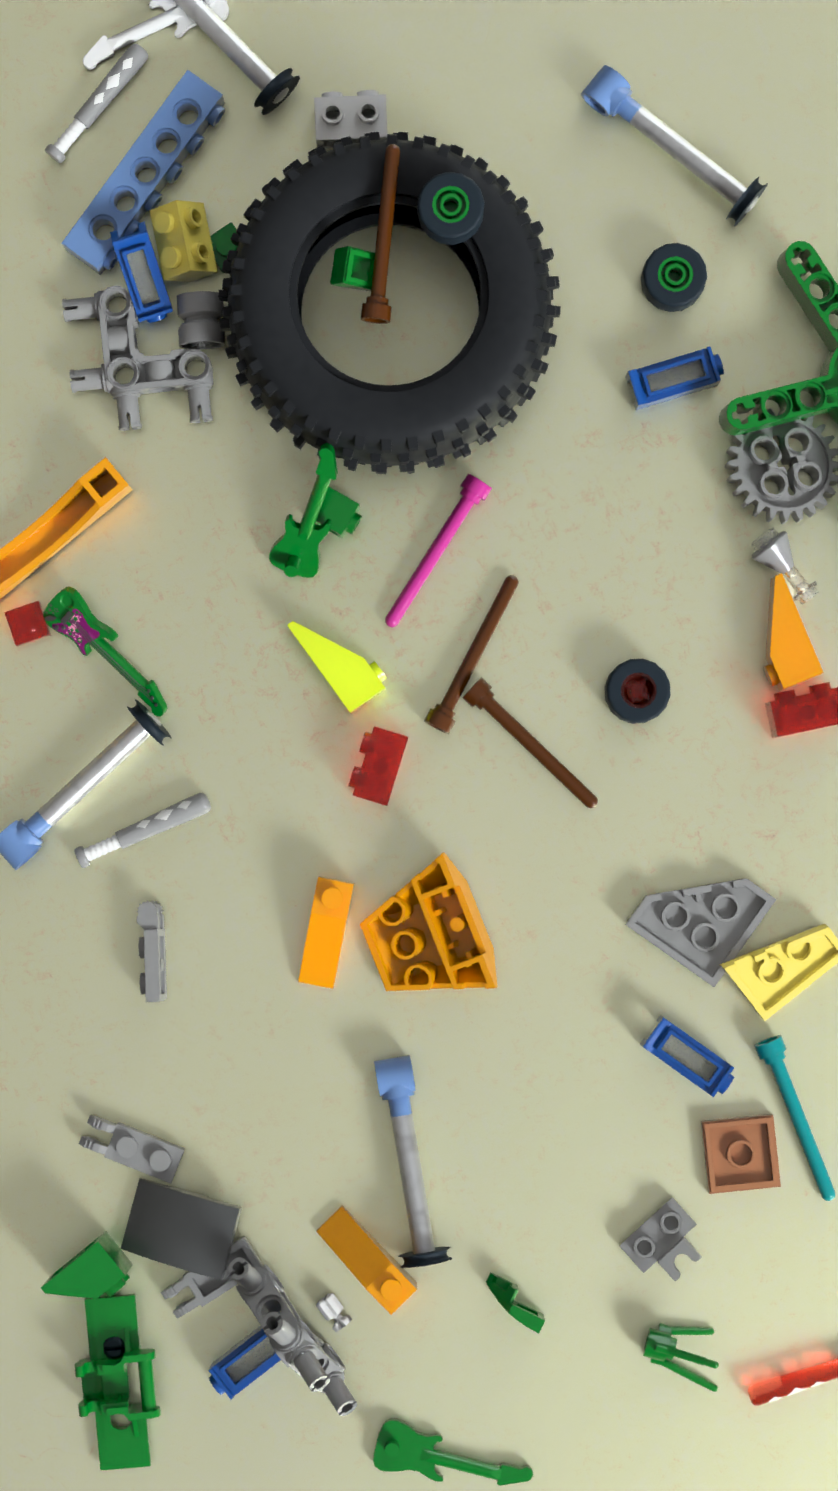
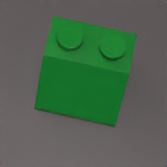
M105 1231L53 1273L42 1285L41 1289L45 1294L98 1299L102 1294L106 1293L111 1297L126 1284V1281L130 1278L127 1273L133 1264L107 1231Z

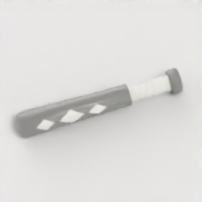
M132 44L125 51L92 95L75 114L73 123L58 138L57 142L53 145L49 144L45 148V152L58 163H62L65 160L66 156L64 154L72 143L75 142L76 138L79 137L85 128L88 129L102 111L147 61L148 53L138 44Z
M204 793L193 795L115 832L116 835H113L111 838L102 840L87 848L83 846L74 849L76 858L80 866L86 868L90 866V861L106 855L108 852L110 853L121 847L122 849L208 813L211 810L210 802Z

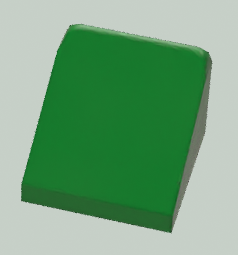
M350 246L337 248L334 253L330 284L338 287L371 291L375 253Z

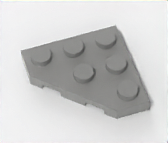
M747 878L645 895L625 925L712 987H715L725 973L720 964L735 959L776 899Z

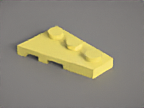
M822 924L720 965L760 1017L766 1021L838 963V939L826 924Z

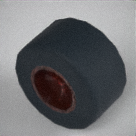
M630 659L619 664L608 676L604 687L605 701L610 711L620 720L631 724L645 723L658 717L667 707L671 695L670 682L665 671L656 663L646 659Z

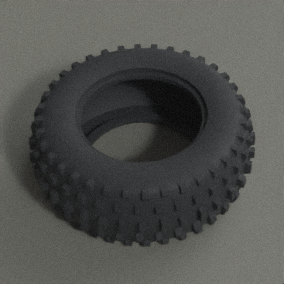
M379 132L365 133V136L360 137V142L353 143L351 137L348 136L335 141L333 150L328 152L323 145L308 152L309 161L303 165L298 159L289 164V166L283 169L285 178L280 182L274 177L262 188V192L266 196L265 199L261 202L255 198L243 214L244 218L249 222L247 225L240 223L236 233L232 234L231 242L238 247L236 251L229 250L227 259L223 262L222 271L230 274V278L223 279L222 289L224 290H219L218 295L220 301L228 302V306L222 308L223 318L219 319L221 331H231V334L227 336L230 347L225 348L228 359L238 357L239 362L236 363L239 374L235 377L240 387L250 383V392L254 396V399L251 401L252 406L256 411L265 406L269 410L268 414L273 418L270 426L276 432H279L285 426L294 435L295 447L301 450L307 442L318 449L317 456H319L322 444L329 443L334 447L335 457L344 459V466L348 467V470L356 471L358 464H371L372 472L386 474L387 467L399 465L400 472L411 474L415 473L414 465H419L421 462H426L428 468L434 466L438 468L445 465L444 458L451 453L455 459L471 455L469 444L477 441L479 445H482L486 441L488 443L497 437L493 428L497 424L504 427L509 421L513 423L518 416L513 407L516 404L522 406L527 399L531 400L536 390L529 384L531 381L537 382L541 373H546L549 364L541 361V358L548 354L549 347H555L557 335L549 333V328L553 327L554 318L560 316L561 306L551 305V300L554 299L553 290L560 287L559 277L549 276L547 262L553 259L554 253L552 248L542 250L538 236L544 229L540 221L530 223L531 218L525 212L528 207V201L523 196L515 200L516 196L511 190L507 191L510 182L503 175L497 178L498 176L491 170L486 172L488 163L479 157L476 161L469 155H466L464 158L462 157L464 149L452 144L448 146L442 143L440 147H437L436 138L424 135L423 138L415 136L414 141H409L408 132L387 134V139L381 140ZM395 144L400 148V160L393 225L406 226L425 232L420 226L417 215L418 197L425 183L435 175L445 172L462 173L473 179L481 189L485 203L483 221L477 233L465 242L455 245L446 244L463 262L471 276L477 293L479 315L468 342L460 353L444 368L431 376L415 382L400 385H378L352 378L329 364L309 340L302 325L301 309L306 284L321 257L332 246L348 235L359 230L378 226L385 150L388 145Z

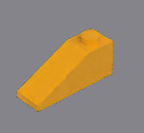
M782 573L774 576L770 581L765 656L768 665L764 666V672L770 685H777L779 691L824 673Z
M318 877L298 982L334 988L355 883Z
M343 1205L316 1230L365 1289L391 1315L417 1290V1282L404 1268H400L401 1265Z

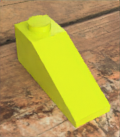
M294 621L287 625L350 714L385 690L382 682L387 677L375 661L368 664L363 657Z

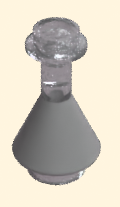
M772 527L751 543L755 550L752 554V559L782 573L797 592L793 597L794 601L798 600L801 604H804L819 592L815 587L817 585L816 581L808 584L794 566L786 531L778 533Z

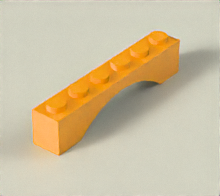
M106 457L79 478L41 517L0 549V599L133 490Z

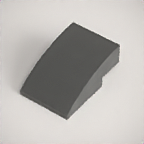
M139 1178L121 1249L176 1268L222 1280L225 1275L242 1207L211 1199L209 1196Z

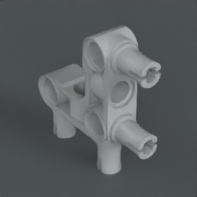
M111 286L105 290L97 291V293H94V297L62 299V305L65 309L63 310L65 322L97 318V321H100L104 364H101L100 368L70 370L72 393L95 389H104L105 392L110 393L113 399L117 400L118 428L120 431L129 430V415L131 428L133 430L142 428L138 397L141 394L184 390L188 392L190 423H200L199 408H201L202 420L204 422L213 421L209 390L212 389L214 383L213 367L209 357L204 352L196 349L171 350L170 354L144 356L143 353H140L136 338V329L139 327L138 317L131 296L125 288ZM116 297L126 299L127 302L124 310L118 313L109 311L108 307L112 299ZM200 360L205 363V370L201 375L191 376L187 374V366L191 361ZM125 367L133 369L134 377L129 383L120 384L116 382V374L120 369Z
M242 1257L232 1260L228 1266V1272L238 1283L236 1286L237 1291L258 1320L278 1357L287 1367L292 1368L304 1379L312 1392L319 1391L325 1393L340 1416L351 1413L357 1407V1402L344 1383V1370L346 1368L333 1348L312 1333L301 1320L284 1292L281 1282L266 1264L262 1267H252Z

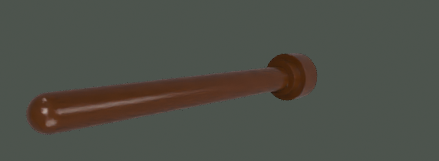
M395 144L388 145L385 150L371 295L366 298V303L362 304L361 310L362 321L376 324L390 323L392 307L388 305L389 299L385 298L400 160V148Z
M510 575L504 580L441 704H436L434 709L430 708L424 719V722L446 734H449L456 722L453 720L456 714L453 710L519 584L516 576Z
M481 677L462 698L472 708L474 706L479 710L484 708L587 808H594L598 803L597 797L493 698L495 694L490 690L492 686Z

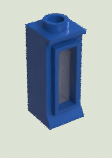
M145 222L138 223L139 232L121 238H119L117 230L110 232L138 321L147 320V322L152 323L166 318L167 313L173 312V308Z
M709 346L702 350L630 370L625 378L627 384L631 383L635 395V410H639L715 387L721 381L720 375L724 374V369L719 354L713 355Z
M660 1015L656 1020L658 1022L657 1026L648 1039H643L640 1045L712 1097L717 1092L723 1094L734 1079V1076L730 1074L734 1067Z
M261 1326L211 1364L209 1368L211 1373L209 1381L220 1395L226 1393L231 1400L236 1394L281 1360L272 1348L269 1338Z

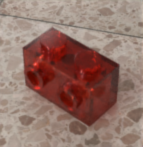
M830 682L809 686V694L796 696L795 689L773 694L775 701L765 703L772 738L838 725V687L831 689Z
M375 726L372 733L365 732L359 750L360 753L365 754L361 768L354 766L348 787L355 788L353 796L388 806L409 737Z

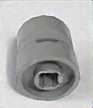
M195 291L177 295L178 317L184 320V323L181 324L178 330L180 348L201 350L225 346V331H221L220 322L218 321L223 316L222 308L224 307L223 301L219 300V292Z

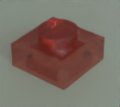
M40 601L4 612L17 647L51 636L49 626L43 616L44 612Z

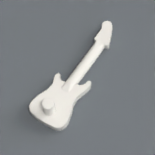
M152 0L149 2L150 8H161L164 10L163 13L110 38L103 35L84 56V67L88 70H94L98 63L113 57L115 51L174 23L177 24V30L174 32L176 38L182 37L190 28L198 25L174 0ZM203 0L223 21L227 19L229 15L227 0Z

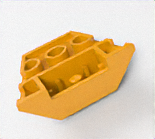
M444 852L360 923L386 991L483 987L490 989L498 987L494 948L467 880Z

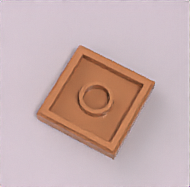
M773 1114L701 1121L709 1194L781 1187Z

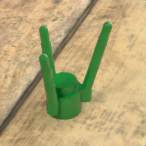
M660 1323L658 1330L649 1329L643 1356L651 1358V1363L662 1365L713 1392L718 1390L717 1385L670 1361L673 1357H677L714 1369L718 1368L719 1364L716 1361L676 1349L677 1339L671 1337V1335H713V1328L672 1327Z

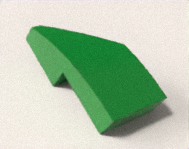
M490 1272L486 1283L498 1302L517 1321L539 1334L545 1322L544 1314L514 1300L519 1291L518 1285Z

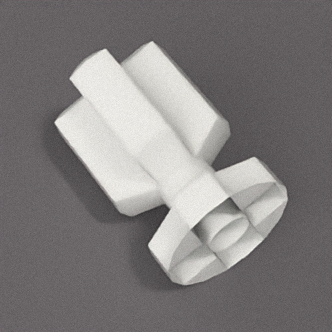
M328 1293L316 1304V1307L327 1321L334 1319L335 1323L332 1328L335 1332L341 1330L352 1320L350 1315L342 1316L340 1314L343 1306L333 1293Z

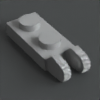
M153 900L143 902L137 907V923L144 929V937L139 938V956L144 958L145 973L140 974L139 984L140 992L142 995L145 994L146 1002H160L167 999L164 915L162 914L164 910H162L163 906L161 907V903L154 902Z
M89 1116L87 1121L89 1125L95 1129L113 1133L109 1145L90 1136H81L79 1141L81 1146L97 1153L105 1154V1158L170 1184L172 1183L185 1148L118 1122L116 1124L98 1116Z
M245 1236L232 1244L225 1275L222 1280L188 1271L183 1275V1278L161 1292L164 1299L174 1297L187 1286L193 1292L195 1297L184 1301L173 1310L177 1319L199 1305L203 1307L238 1285L228 1272V1266L232 1260L242 1257L252 1267L263 1266Z

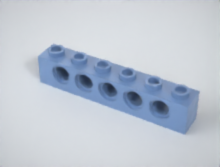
M187 70L63 240L62 245L65 250L99 275L103 273L105 268L111 270L118 261L111 237L107 240H99L96 238L97 230L103 225H110L114 228V231L117 230L119 238L139 232L138 223H140V220L147 211L157 208L163 197L160 193L168 182L173 184L178 179L184 168L181 164L189 153L194 155L199 150L205 139L202 135L208 126L212 125L214 127L224 115L225 108L223 106L225 102L223 94ZM185 111H194L198 114L196 121L188 125L181 123L179 118ZM172 139L177 142V146L171 153H162L158 150L162 141ZM142 169H154L156 171L154 179L150 182L139 181L137 178ZM129 196L135 199L132 209L128 211L117 209V203L121 198Z

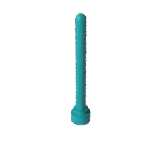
M777 1035L762 1040L754 1045L759 1059H764L765 1064L770 1065L820 1194L824 1200L831 1201L835 1198V1190L783 1061L786 1057L784 1054L786 1046L782 1036Z

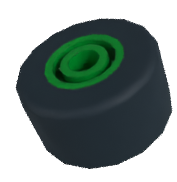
M445 172L435 175L425 183L418 197L417 215L420 226L431 239L441 244L455 245L465 242L477 233L482 224L485 202L481 189L473 179L462 173Z
M680 243L665 244L654 250L646 260L641 274L642 291L647 300L656 308L668 312L683 311L692 306L702 294L707 280L706 264L700 254L690 246Z

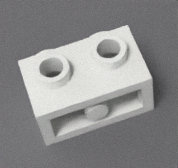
M363 90L357 92V96H343L341 92L332 91L323 93L322 97L314 98L317 148L322 145L325 149L333 148L335 141L348 136L351 137L353 143L360 142V137L370 132H379L380 140L387 139L386 94L379 95V92L376 90Z

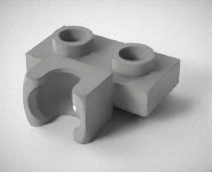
M673 1197L620 1245L621 1249L643 1273L658 1261L660 1266L674 1281H677L681 1275L674 1263L677 1255L685 1254L695 1262L702 1258L699 1252L684 1238L697 1224Z

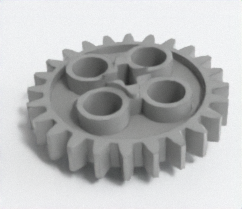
M771 408L767 410L768 413L775 416ZM814 416L808 417L805 421L800 419L732 437L731 440L737 446H730L726 454L735 459L728 461L725 464V468L734 470L735 473L728 477L727 483H738V487L732 494L733 496L744 494L746 498L741 505L743 508L751 503L755 505L753 516L756 517L763 510L766 511L767 522H770L777 514L781 524H785L791 514L793 520L798 523L803 519V512L811 518L816 514L815 506L822 510L827 505L824 497L831 498L835 495L836 491L830 485L838 484V476L832 473L838 471V462L832 460V458L838 455V449H830L828 446L835 437L833 435L823 437L821 433L826 425L822 424L814 428L812 426ZM773 436L778 437L779 445H777L776 441L773 439ZM788 438L798 439L802 444L803 450L797 452L790 448ZM754 447H764L769 453V459L762 460L758 458L754 452ZM781 461L782 465L788 464L790 468L786 471L785 467H778L777 463ZM798 472L808 473L812 478V485L807 486L801 483L798 478ZM764 480L774 481L779 488V493H769L764 486ZM788 486L794 492L793 496L788 493Z

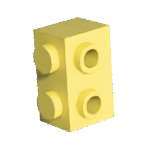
M175 200L149 210L163 280L193 282L218 272L204 203Z

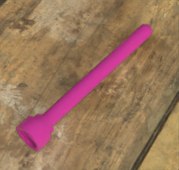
M467 474L460 485L463 488L460 492V495H462L461 499L387 614L385 623L389 627L398 625L474 504L478 505L480 500L485 501L492 490L490 486L473 475Z

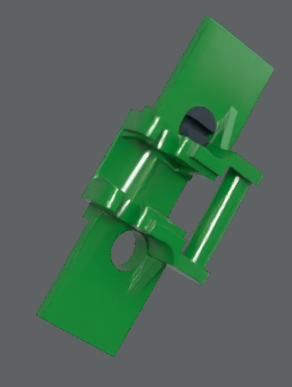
M136 1295L105 1296L98 1299L85 1298L90 1357L81 1359L75 1364V1376L82 1379L83 1400L78 1404L79 1416L86 1417L89 1413L95 1412L100 1470L151 1466L147 1419L159 1417L161 1410L160 1406H156L152 1363V1359L156 1358L155 1349H141ZM138 1362L142 1403L131 1402L127 1363ZM122 1414L131 1422L127 1426H117L112 1421L111 1415Z

